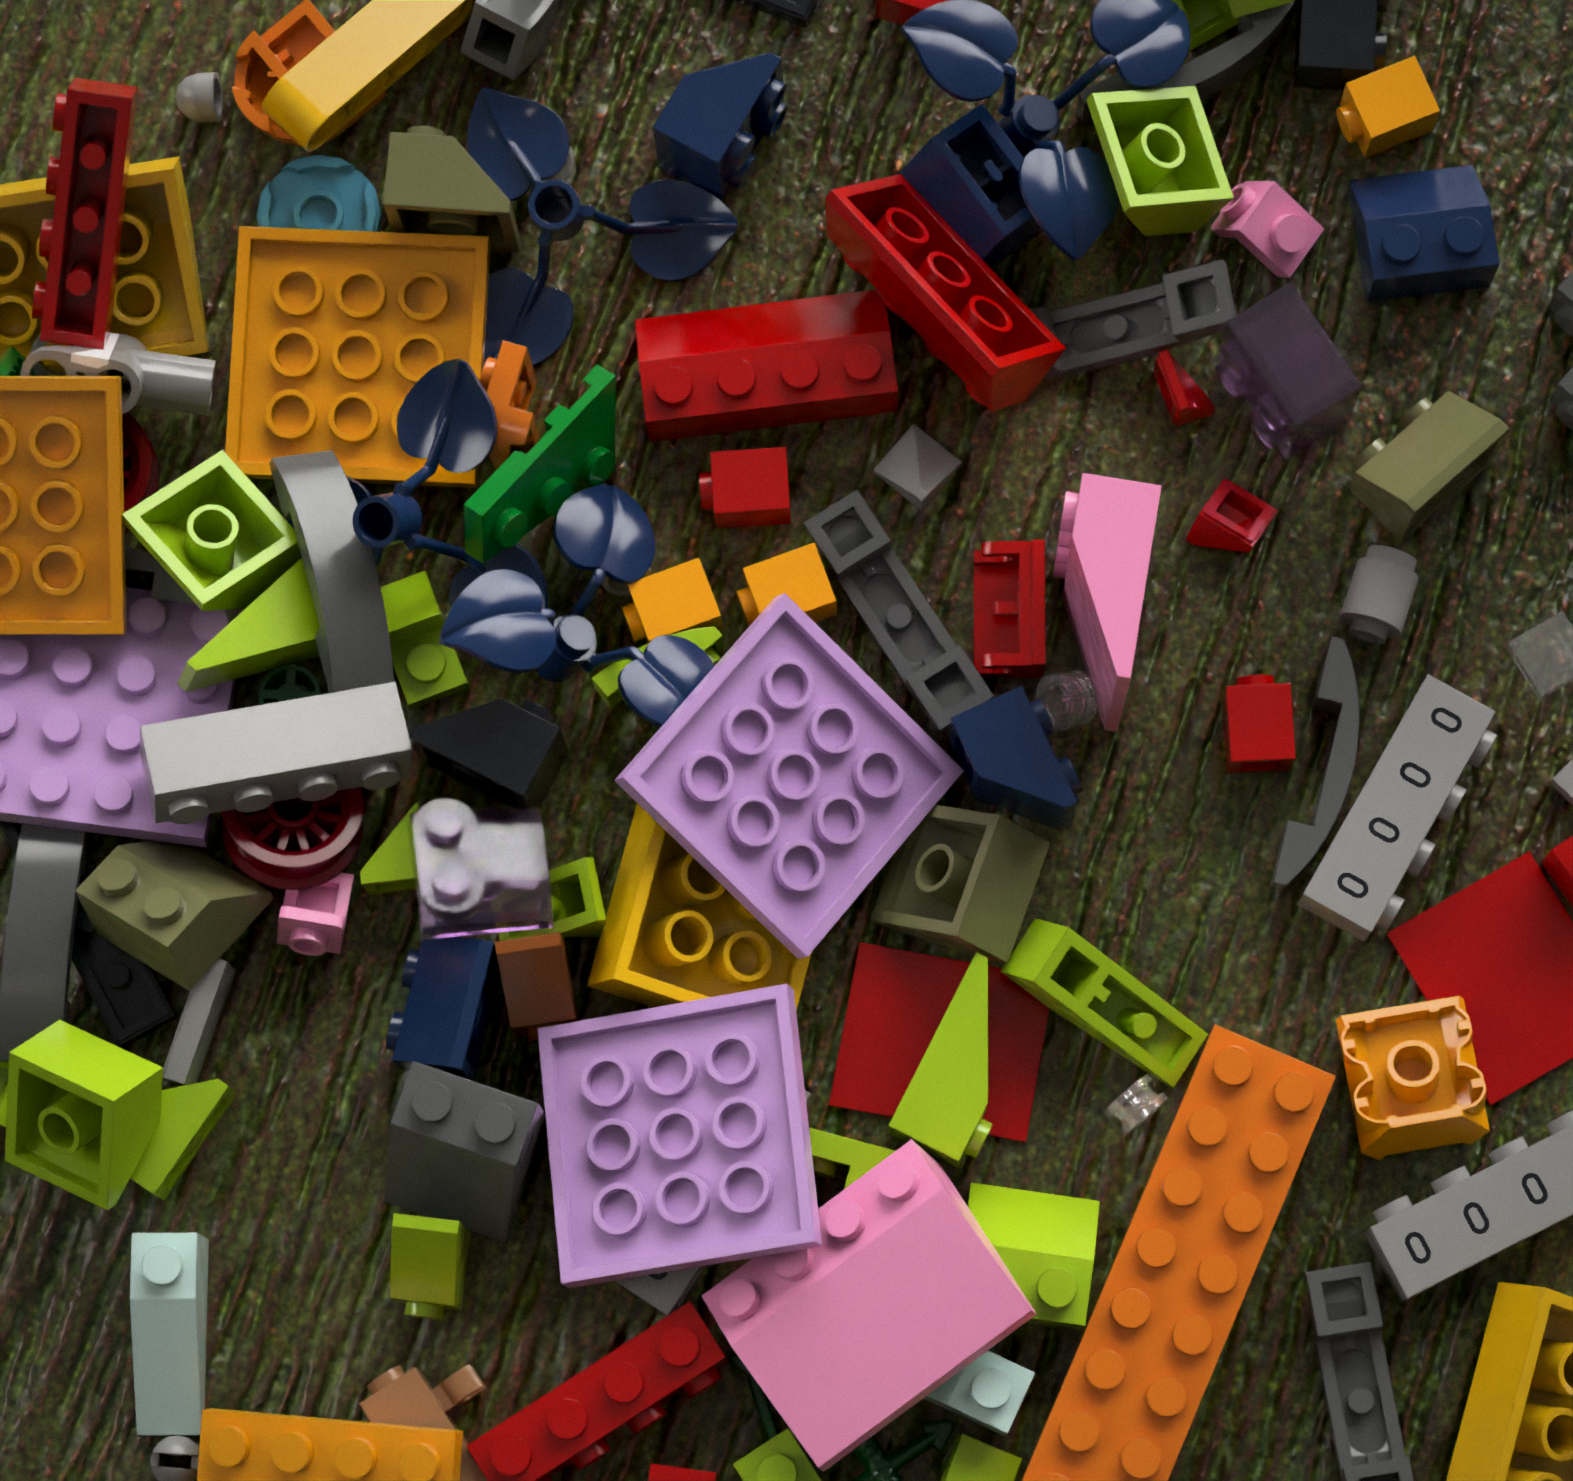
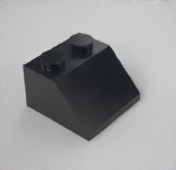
M505 699L496 700L415 726L409 736L423 764L532 819L537 815L569 754L562 729L554 724L557 716L545 707L527 699H523L519 706Z

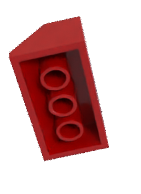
M898 174L832 189L826 196L827 237L840 249L846 264L870 281L883 295L885 305L894 314L904 318L924 339V345L927 350L937 359L946 362L961 378L969 395L978 403L987 406L991 412L1025 402L1065 351L1066 347L904 176Z
M878 290L635 319L645 420L650 442L898 412V386L891 333L883 295Z

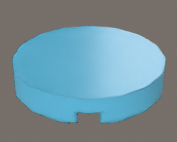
M313 155L293 160L281 168L282 172L276 175L271 183L270 181L267 183L260 195L256 216L259 227L380 232L382 214L374 186L363 173L355 169L354 165L342 158Z

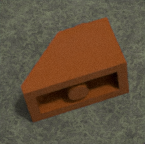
M560 932L495 942L510 1026L516 1037L527 1035L528 1044H539L537 1028L579 1021L569 951Z

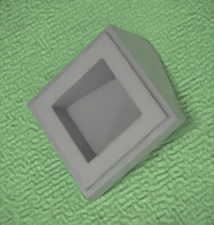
M913 423L876 466L873 473L922 511L962 465V462Z

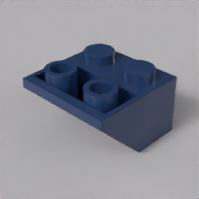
M769 52L684 75L652 127L659 169L681 181L691 183L712 193L722 202L725 201L732 187L741 190L749 180L757 163V157L752 155L764 135L770 139L774 137L788 111V105L783 103L787 84L783 83L782 58Z
M983 103L932 137L899 172L990 268L1043 232L1028 210L1020 192L1018 175L1024 157Z
M1020 686L951 717L949 745L959 766L964 770V777L975 800L1059 831L1072 826L1076 806L1080 803L1077 793L1082 792V787L1069 758L1065 756L1057 760L1051 748L1050 735L1055 732L1050 717L1039 698L1029 702L1023 687Z

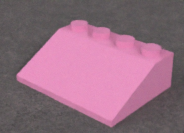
M1082 473L1079 493L1066 491L1053 577L1065 579L1062 600L1104 729L1118 732L1132 675L1162 485Z
M912 1139L818 1209L822 1246L754 1257L702 1295L703 1300L730 1346L816 1466L823 1472L1037 1315L942 1166Z

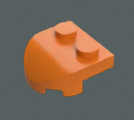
M303 0L261 36L253 30L246 37L236 53L237 66L234 86H232L233 95L238 107L257 129L278 141L297 146L300 145L262 111L261 105L268 91L284 74L335 32L310 0ZM386 92L382 93L328 141L339 136L388 94Z
M504 340L502 341L497 359L491 357L486 359L480 377V383L488 394L497 417L498 432L496 443L489 455L494 472L515 450L527 454L540 440L534 414L528 412L537 384L528 348Z

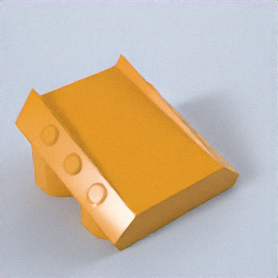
M1454 996L1341 1015L1336 1019L1362 1154L1381 1160L1387 1155L1458 1143L1471 1145L1490 1132L1485 1108L1486 1085L1483 1073L1477 1068L1472 1043L1473 1031L1469 1015L1466 1012L1464 998Z

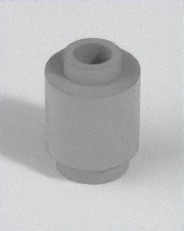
M1371 545L1368 547L1366 556L1357 560L1340 614V619L1350 626L1348 633L1351 636L1372 644H1385L1387 637L1395 638L1401 636L1419 580L1418 575L1414 572L1417 560L1413 556L1396 548Z

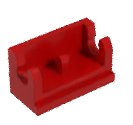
M1045 540L990 541L981 543V550H974V666L982 678H1043Z

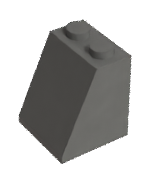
M413 1061L390 1123L384 1202L426 1217L460 1221L470 1232L507 1244L547 1132L544 1111L536 1102Z

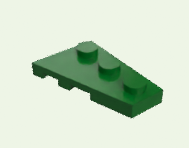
M597 364L582 379L584 387L588 390L568 410L559 404L544 419L546 431L537 444L527 454L515 450L464 504L465 552L483 564L505 548L517 544L525 534L551 516H556L561 505L570 496L584 489L602 484L615 472L616 375Z

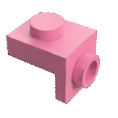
M1245 181L1231 189L1234 199L1220 210L1221 213L1212 224L1211 230L1219 237L1236 238L1276 277L1290 278L1324 231V228L1275 181Z
M341 872L335 878L317 887L304 890H286L283 906L280 907L278 917L277 944L288 945L293 951L310 956L322 955L325 952L340 954L353 889L354 874Z

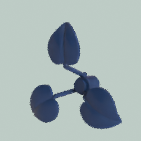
M973 0L945 1L920 11L911 17L901 28V32L914 47L927 74L948 95L966 102L985 100L1000 89L1004 80L1003 102L998 107L999 113L1004 117L998 124L1024 157L1018 175L1019 188L1023 200L1041 230L1055 246L1071 260H1079L1114 218L1120 199L1108 163L1102 156L1084 147L1074 148L1066 152L1061 141H1049L1059 128L1058 112L1113 64H1115L1122 80L1128 86L1135 89H1151L1168 81L1183 64L1190 45V26L1184 11L1171 0H1100L1092 12L1090 32L1095 44L1107 55L1097 61L1053 101L1038 95H1027L1018 102L1015 101L1017 73L1015 68L1006 61L1014 54L1017 48V33L1008 19L990 5Z
M486 87L482 88L478 93L469 120L467 135L468 153L510 201L521 198L528 192L531 186L534 190L529 197L528 209L538 230L541 232L538 237L539 257L535 280L528 273L518 268H504L489 274L484 364L488 357L497 359L503 340L526 346L533 367L550 358L564 344L571 331L574 319L573 303L570 297L561 289L545 286L549 277L551 245L553 241H565L574 237L581 230L585 220H591L623 235H634L631 243V253L635 263L652 278L665 282L683 281L696 276L715 259L722 248L737 232L738 222L736 217L719 198L696 185L681 180H657L637 189L630 200V213L634 223L622 222L595 210L592 205H582L577 193L568 183L561 180L542 181L558 175L566 165L569 157L570 138L562 119L549 107L534 100L507 95Z
M461 359L443 362L429 370L411 388L401 405L397 418L399 445L410 456L427 458L425 465L406 481L397 483L394 492L372 496L360 482L346 476L357 502L352 520L355 534L362 543L371 547L376 566L382 558L383 547L405 543L409 549L420 548L466 562L469 566L459 570L451 581L449 588L450 608L463 590L476 578L487 572L501 569L517 571L533 579L541 590L542 609L548 608L547 586L541 567L534 556L517 543L512 547L505 548L483 564L467 554L465 548L422 537L419 534L422 525V512L417 501L411 496L412 491L436 472L439 464L453 473L468 472L478 467L491 454L498 432L494 406L470 365ZM287 520V522L294 528L292 520Z
M602 483L570 496L561 505L554 518L553 537L561 555L571 565L579 569L594 570L591 580L574 608L567 615L555 619V612L552 609H542L541 590L529 576L513 570H493L476 578L455 600L442 626L439 643L466 652L480 661L503 671L526 673L536 670L540 676L552 682L567 681L580 667L588 673H592L598 666L630 660L632 662L628 663L618 676L620 692L627 704L639 716L661 728L711 671L714 664L709 656L696 644L685 638L673 635L655 637L646 646L644 653L634 646L597 655L594 653L597 644L595 630L583 615L602 585L605 575L621 584H632L641 579L649 570L655 554L654 533L645 512L627 493L616 486Z

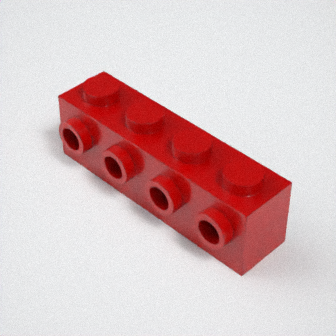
M74 78L67 88V94L57 93L52 130L62 132L60 157L50 156L46 178V194L56 195L53 220L43 219L39 242V256L49 258L46 282H36L32 307V318L42 320L40 341L104 350L110 336L138 94L137 86Z
M689 1301L472 1441L466 1447L488 1481H552L551 1477L572 1463L580 1471L605 1456L612 1450L607 1440L627 1427L636 1435L667 1415L662 1405L681 1392L685 1391L689 1399L716 1384L723 1378L718 1368L728 1363V1360L691 1301Z

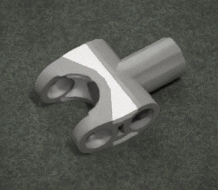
M110 333L104 350L72 345L44 346L48 342L40 341L39 335L34 341L30 354L24 360L20 371V376H31L32 369L36 376H112V369L123 373L122 379H124L121 380L122 414L130 411L134 406L209 416L216 360L147 351L145 345L137 338L117 333ZM51 359L58 362L65 372L51 371L44 365L42 360Z

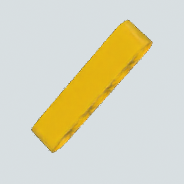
M372 0L273 85L262 102V111L307 152L318 149L470 19L476 0Z

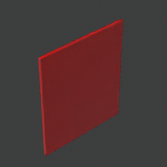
M1530 851L1386 933L1426 1001L1454 996L1464 998L1466 1012L1469 1015L1473 1031L1472 1043L1477 1068L1483 1073L1486 1085V1100L1490 1106L1573 1058V921Z
M859 942L829 1106L893 1118L971 962ZM988 966V1106L983 1119L993 1124L989 1136L1026 1142L1050 1008L1046 1007L1001 973L1002 968Z

